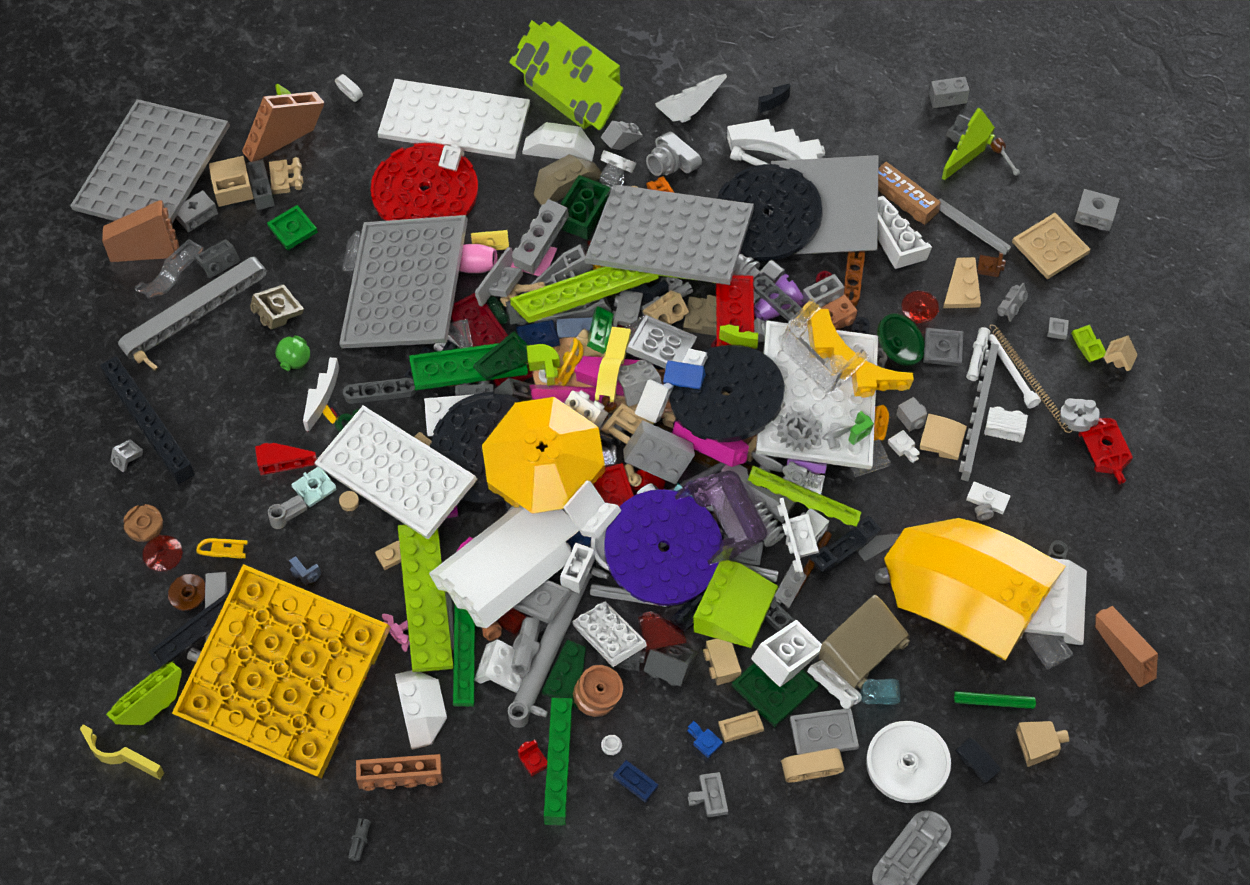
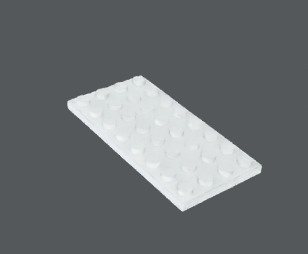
M395 79L378 130V138L416 144L437 143L446 146L454 144L460 146L462 151L515 159L530 107V99Z
M365 406L359 409L315 461V465L323 469L324 472L427 539L432 536L477 481L475 475Z

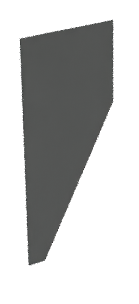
M900 534L878 535L860 549L858 554L865 562L893 546Z

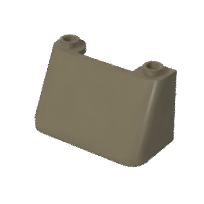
M874 595L823 642L820 647L818 660H823L853 688L862 689L869 681L867 679L869 672L894 649L898 650L901 648L903 650L910 643V635L886 604L877 595Z

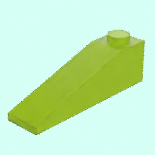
M977 108L967 125L968 129L965 135L962 134L957 150H953L944 167L942 179L946 180L983 152L987 145L994 141L995 135H993L995 127L982 109Z

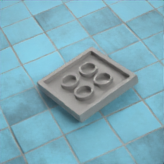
M645 315L628 344L626 352L666 369L667 361L683 362L688 349H692L697 336Z

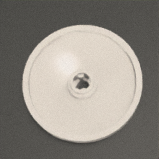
M899 721L885 726L873 737L868 748L866 765L872 782L883 794L896 801L916 803L933 797L943 788L950 773L951 757L946 743L936 731L918 722Z

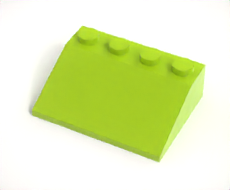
M722 558L693 616L694 632L752 648L774 599V595L778 590V586L741 563Z

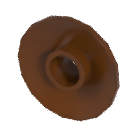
M185 574L176 578L168 590V599L171 605L182 611L198 607L205 598V582L200 576L195 574Z

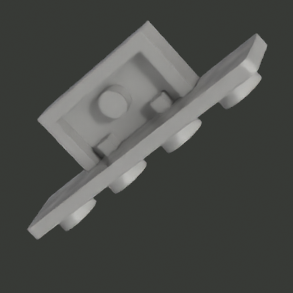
M507 247L476 289L475 296L479 306H483L491 295L507 297L522 277V269L511 267L513 263L511 247Z
M624 290L620 292V296L616 295L614 306L617 307V310L612 311L614 314L612 320L614 322L613 327H617L618 324L636 328L643 293Z

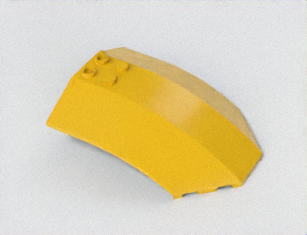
M961 518L905 528L884 558L892 590L896 598L897 608L932 620L971 640L1005 661L1066 568L1062 563L1008 534Z

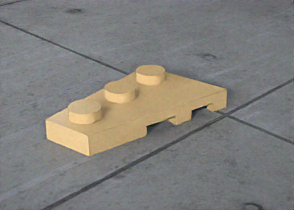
M975 257L957 258L943 308L980 307L981 299Z

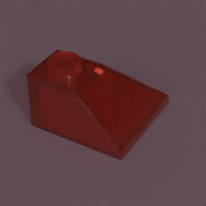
M646 612L638 617L640 634L647 644L646 650L686 643V638L681 629L658 613Z

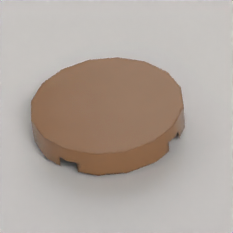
M147 504L140 507L138 505L130 509L123 521L126 534L137 542L152 540L159 535L163 528V519L160 511L156 507Z

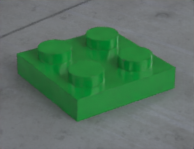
M298 205L267 222L269 229L287 251L318 233L315 225Z

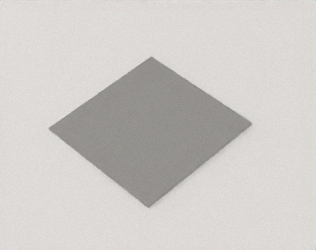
M878 155L771 161V164H777L787 169L793 168L801 172L805 178L813 182L821 197L822 221L819 230L812 241L795 254L877 250Z

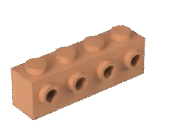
M845 295L819 308L829 309L831 321L836 330L850 326L856 320L857 309Z
M436 754L356 760V780L359 789L371 791L378 787L385 789H394L396 786L412 788L420 784L435 786L438 783H443L441 756Z

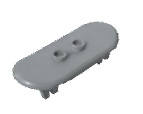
M933 811L917 813L875 866L872 875L873 885H916L949 842L951 828L948 821L942 815Z

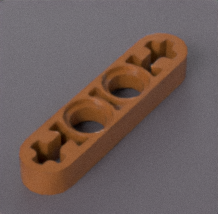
M855 251L848 252L844 295L849 299L850 292H854L853 300H849L854 307L858 305L860 298L865 251L858 252V259L854 258ZM857 265L860 269L854 271L850 268V266ZM856 280L858 284L852 286L848 283V281Z

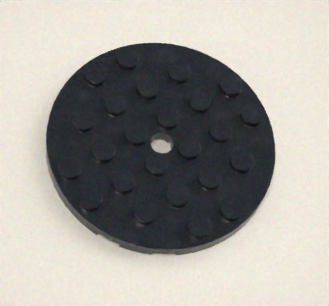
M777 164L753 166L735 174V177L726 182L718 192L717 199L754 204V210L740 254H743L745 257H752L754 260H778L799 252L812 241L821 225L822 201L820 194L812 181H809L801 172L793 168L787 169ZM770 209L773 212L768 216L763 211Z
M722 345L703 351L707 352V359L704 364L706 375L700 390L674 385L669 396L675 419L681 427H685L692 432V435L704 440L708 438L718 442H735L760 433L767 424L776 419L785 399V386L780 369L767 355L745 346ZM725 389L732 392L730 395L722 394L725 392Z
M494 392L474 394L451 406L448 409L449 411L436 424L430 448L469 471L477 478V481L462 499L475 503H493L505 500L499 494L489 490L482 444L512 406L517 402H521L518 398L508 394H494ZM540 442L539 446L536 447L541 452H544L545 449L543 442Z

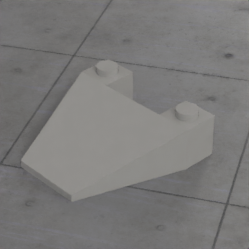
M578 245L563 253L531 284L544 282L545 286L583 274L594 267L592 264L585 263L587 252L581 245ZM603 297L585 305L537 320L534 323L548 320L557 322V319L593 317L597 306L609 312H612L607 298Z

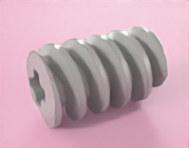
M760 502L746 512L745 520L750 523L751 528L755 529V533L759 535L760 540L764 541V545L769 547L781 540L785 534H780L783 527H775L778 521H770L774 515L769 514L766 516L769 509L765 508L762 510L761 508L764 506V503Z

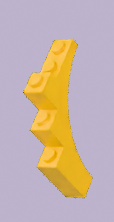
M829 309L809 310L807 327L811 357L820 359L830 358L833 377H852L854 396L867 398L873 396L875 390L904 391L910 389L914 380L913 373L885 369L863 359L851 350L838 335L831 321Z

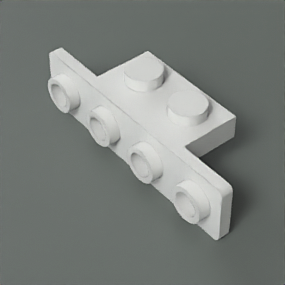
M780 498L781 504L777 505L780 517L784 516L786 521L782 525L785 535L789 534L791 541L787 542L790 554H795L796 560L792 561L794 570L803 577L804 572L800 558L819 553L809 515L805 514L789 519L784 499Z

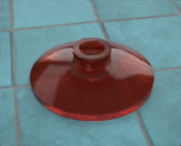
M913 291L904 297L902 311L911 321L926 323L936 317L939 311V304L932 294L925 291Z
M162 535L155 537L144 547L143 560L154 571H168L174 568L182 558L181 544L171 536Z

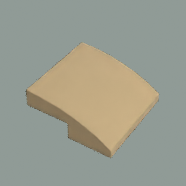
M928 414L920 443V450L937 452L939 457L958 460L967 426L945 417Z

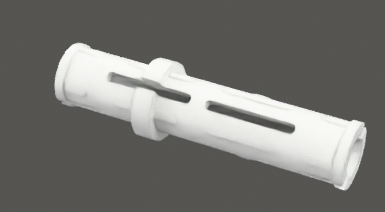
M984 327L979 328L977 340L973 344V355L966 376L971 381L978 380L984 353L988 349L987 343L991 331Z

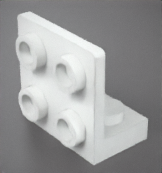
M585 481L564 506L565 511L583 536L599 538L622 511L618 505L605 503L591 481Z
M498 639L486 644L474 681L481 684L491 680L517 693L525 675H517L512 672L511 665L515 653L513 647Z

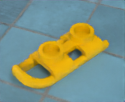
M576 338L573 339L571 351L563 355L562 360L564 364L561 369L557 368L558 378H555V384H558L560 381L562 382L561 386H566L574 372L575 366L583 356V346ZM577 346L579 348L578 356L575 355ZM568 366H572L569 372H566Z
M209 538L198 544L196 552L197 554L210 557L242 559L246 558L243 548L244 544H248V541ZM212 542L211 551L201 550L204 544ZM224 543L232 544L231 548L224 547Z

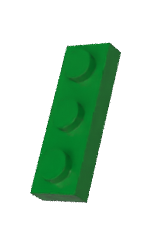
M599 306L595 308L587 347L602 354L605 353L609 341L613 313Z

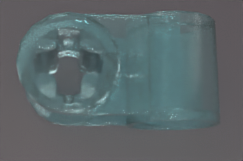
M870 679L865 681L860 691L862 702L866 704H898L900 702L899 681L896 679Z

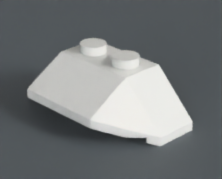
M546 122L526 137L522 154L561 159L571 154L592 162L595 147L581 127Z
M412 670L395 674L411 749L432 745L447 719L438 679L422 672H412Z

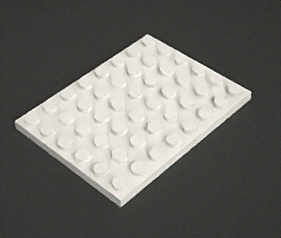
M766 321L763 354L772 359L781 371L785 386V399L776 419L772 420L765 426L763 431L757 434L756 454L871 470L873 466L874 425L871 433L855 445L848 441L850 431L841 437L834 438L837 445L834 449H829L827 440L822 439V437L837 428L854 426L857 414L860 411L868 415L874 423L876 390L873 396L867 398L854 396L852 377H833L830 358H812L807 326L795 327L788 323ZM836 330L851 350L868 362L877 365L878 336ZM797 411L800 415L804 411V416L807 417L811 414L810 419L817 420L816 425L820 426V435L816 444L812 445L809 450L804 447L803 452L799 448L793 451L792 446L786 448L787 443L780 442L781 437L777 436V427L781 418L786 417L788 412L793 415V412Z

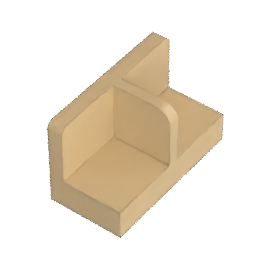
M1125 336L1111 341L1104 359L1106 363L1113 362L1115 367H1125L1126 371H1130L1137 357V352L1129 336Z

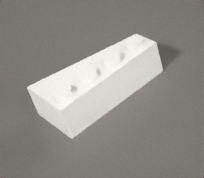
M884 196L878 197L877 239L894 268L897 269L927 260L932 246L928 242L925 243L921 239L922 236L909 226L910 223L898 215L896 208Z

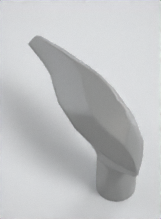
M844 426L826 433L822 439L827 440L829 449H834L837 447L834 438L841 437L849 432L853 426Z

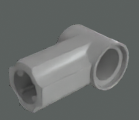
M297 495L281 505L274 504L269 507L268 517L270 525L275 529L284 528L287 521L306 511L307 506L302 497Z

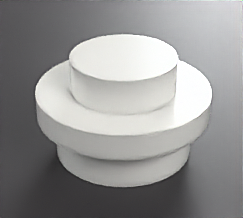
M608 735L603 738L601 748L607 755H616L622 748V742L619 737Z

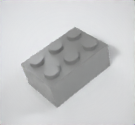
M643 420L623 449L624 461L673 484L677 483L695 455L692 442Z

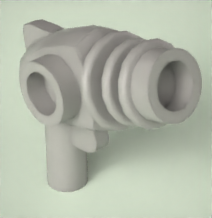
M792 461L782 468L785 475L783 479L801 485L804 481L803 486L808 483V487L811 484V488H818L821 478L818 475L814 477V473L810 476L811 471L807 474L806 468L798 466Z

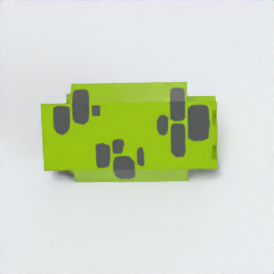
M531 20L527 36L523 35L517 46L519 51L517 55L512 56L509 63L524 73V83L528 88L585 130L588 126L593 125L598 130H601L615 105L619 103L620 96L623 93V87L620 85V65L560 21L551 27L546 22L539 26Z

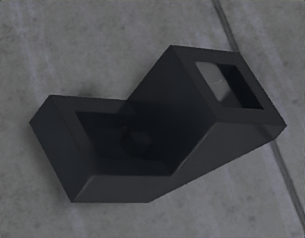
M662 280L650 288L644 283L627 290L643 293L641 302L649 303L653 301L654 297H660L668 293V283Z

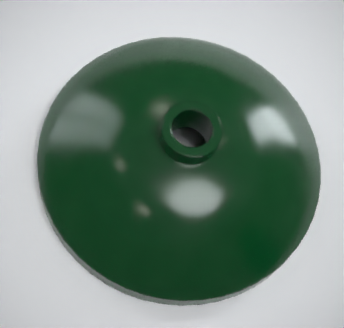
M889 314L879 322L877 329L878 340L881 348L889 358L906 366L914 365L923 358L924 338L918 327L909 318L900 314Z

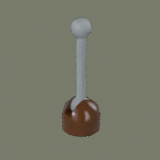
M1002 138L994 140L990 147L995 153H1002L1012 168L1013 174L1018 176L1020 170L1015 168L1005 153L1006 144Z

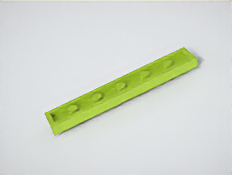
M753 466L748 481H751L755 486L765 487L774 494H781L793 502L804 504L809 509L821 511L831 518L835 517L846 525L857 526L860 520V511Z

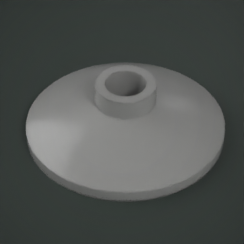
M751 453L756 462L760 464V469L769 473L770 471L783 472L782 468L784 466L763 454Z

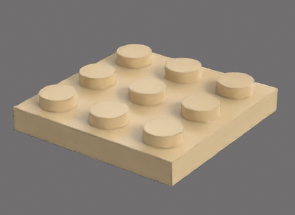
M1056 213L1017 235L1012 241L1046 279L1051 278L1088 255L1091 250Z

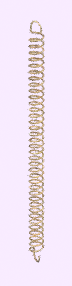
M990 325V326H991V325ZM993 325V326H995V325ZM995 326V327H996V326ZM990 327V329H991V327ZM996 327V329H999V328ZM991 329V330H992V329ZM995 329V330H996V329ZM994 330V331H995V330ZM999 330V331H997L995 334H994V333H993V334L996 335V334L1000 333L1001 330ZM993 331V332H994V331ZM1000 333L999 335L1001 336L1003 333ZM999 335L997 337H999ZM995 336V337H996V336ZM1001 336V337H1000L999 339H997V340H1000V339H1002V338H1004V337ZM1004 338L1001 342H1004L1007 338ZM999 341V342H1000V341ZM1008 341L1004 342V344L1000 343L1004 350L1010 345V343L1007 344ZM1010 346L1006 350V353H1008V355L1009 353L1014 351V349H1011L1012 346ZM1015 351V353H1016V351ZM1013 352L1009 356L1015 363L1020 357H1017L1018 354L1014 355L1015 353ZM1020 359L1017 363H1020L1022 359ZM1022 362V363H1020V364L1018 365V369H1020V371H1021L1022 368H1024V367L1026 366V365H1023L1021 368H1019V366H1021L1022 364H1024V362ZM1015 363L1016 366H1017V363ZM1026 367L1025 369H1023V371L1027 370L1028 367ZM1028 370V371H1026V372L1024 373V377H1026V379H1027L1028 376H1030V375L1032 374V373H1029L1027 376H1025V374H1027L1030 370ZM1021 371L1022 374H1023V371ZM1032 375L1031 377H1029V379L1033 378L1034 375ZM1036 378L1032 379L1030 383L1033 382ZM1027 379V380H1029V379ZM1028 381V382H1029V381ZM1035 381L1033 384L1030 385H1032L1033 387V385L1036 384L1038 381ZM1038 383L1037 385H1035V387L1039 386L1040 383ZM1042 386L1038 387L1036 391L1039 390ZM1033 387V388H1035V387ZM1034 389V390H1035V389ZM1041 389L1039 392H1036V393L1039 394V393L1042 392L1044 389ZM1044 391L1041 395L1045 394L1046 391ZM1048 394L1044 395L1042 399L1045 398ZM1038 395V396H1041V395ZM1040 397V398H1041V397ZM1047 397L1045 400H1042V401L1045 402V401L1048 400L1050 397ZM1049 400L1047 403H1050L1052 400ZM1052 402L1051 404H1049V406L1053 405L1054 402ZM1044 403V404H1047V403ZM1046 405V406H1047V405ZM1056 405L1052 406L1050 410L1053 409ZM1047 406V407H1049V406ZM1048 408V409H1049V408ZM1055 408L1053 411H1050V412L1053 413V412L1056 411L1058 408ZM1057 411L1055 414L1059 413L1060 411ZM1052 414V415H1055V414ZM1058 414L1057 417H1059L1060 414ZM1054 416V417H1055V416ZM1055 417V418H1057V417ZM1059 418V419H1056V420H1058V421H1059V420H1060V418ZM1058 422L1060 423V426H1062L1063 428V425H1061L1062 422ZM1064 423V425H1065V423ZM1067 426V427H1068V426ZM1065 427V428H1067V427ZM1064 429V431L1067 432V431ZM1072 430L1070 432H1072ZM1067 432V433H1070V432Z

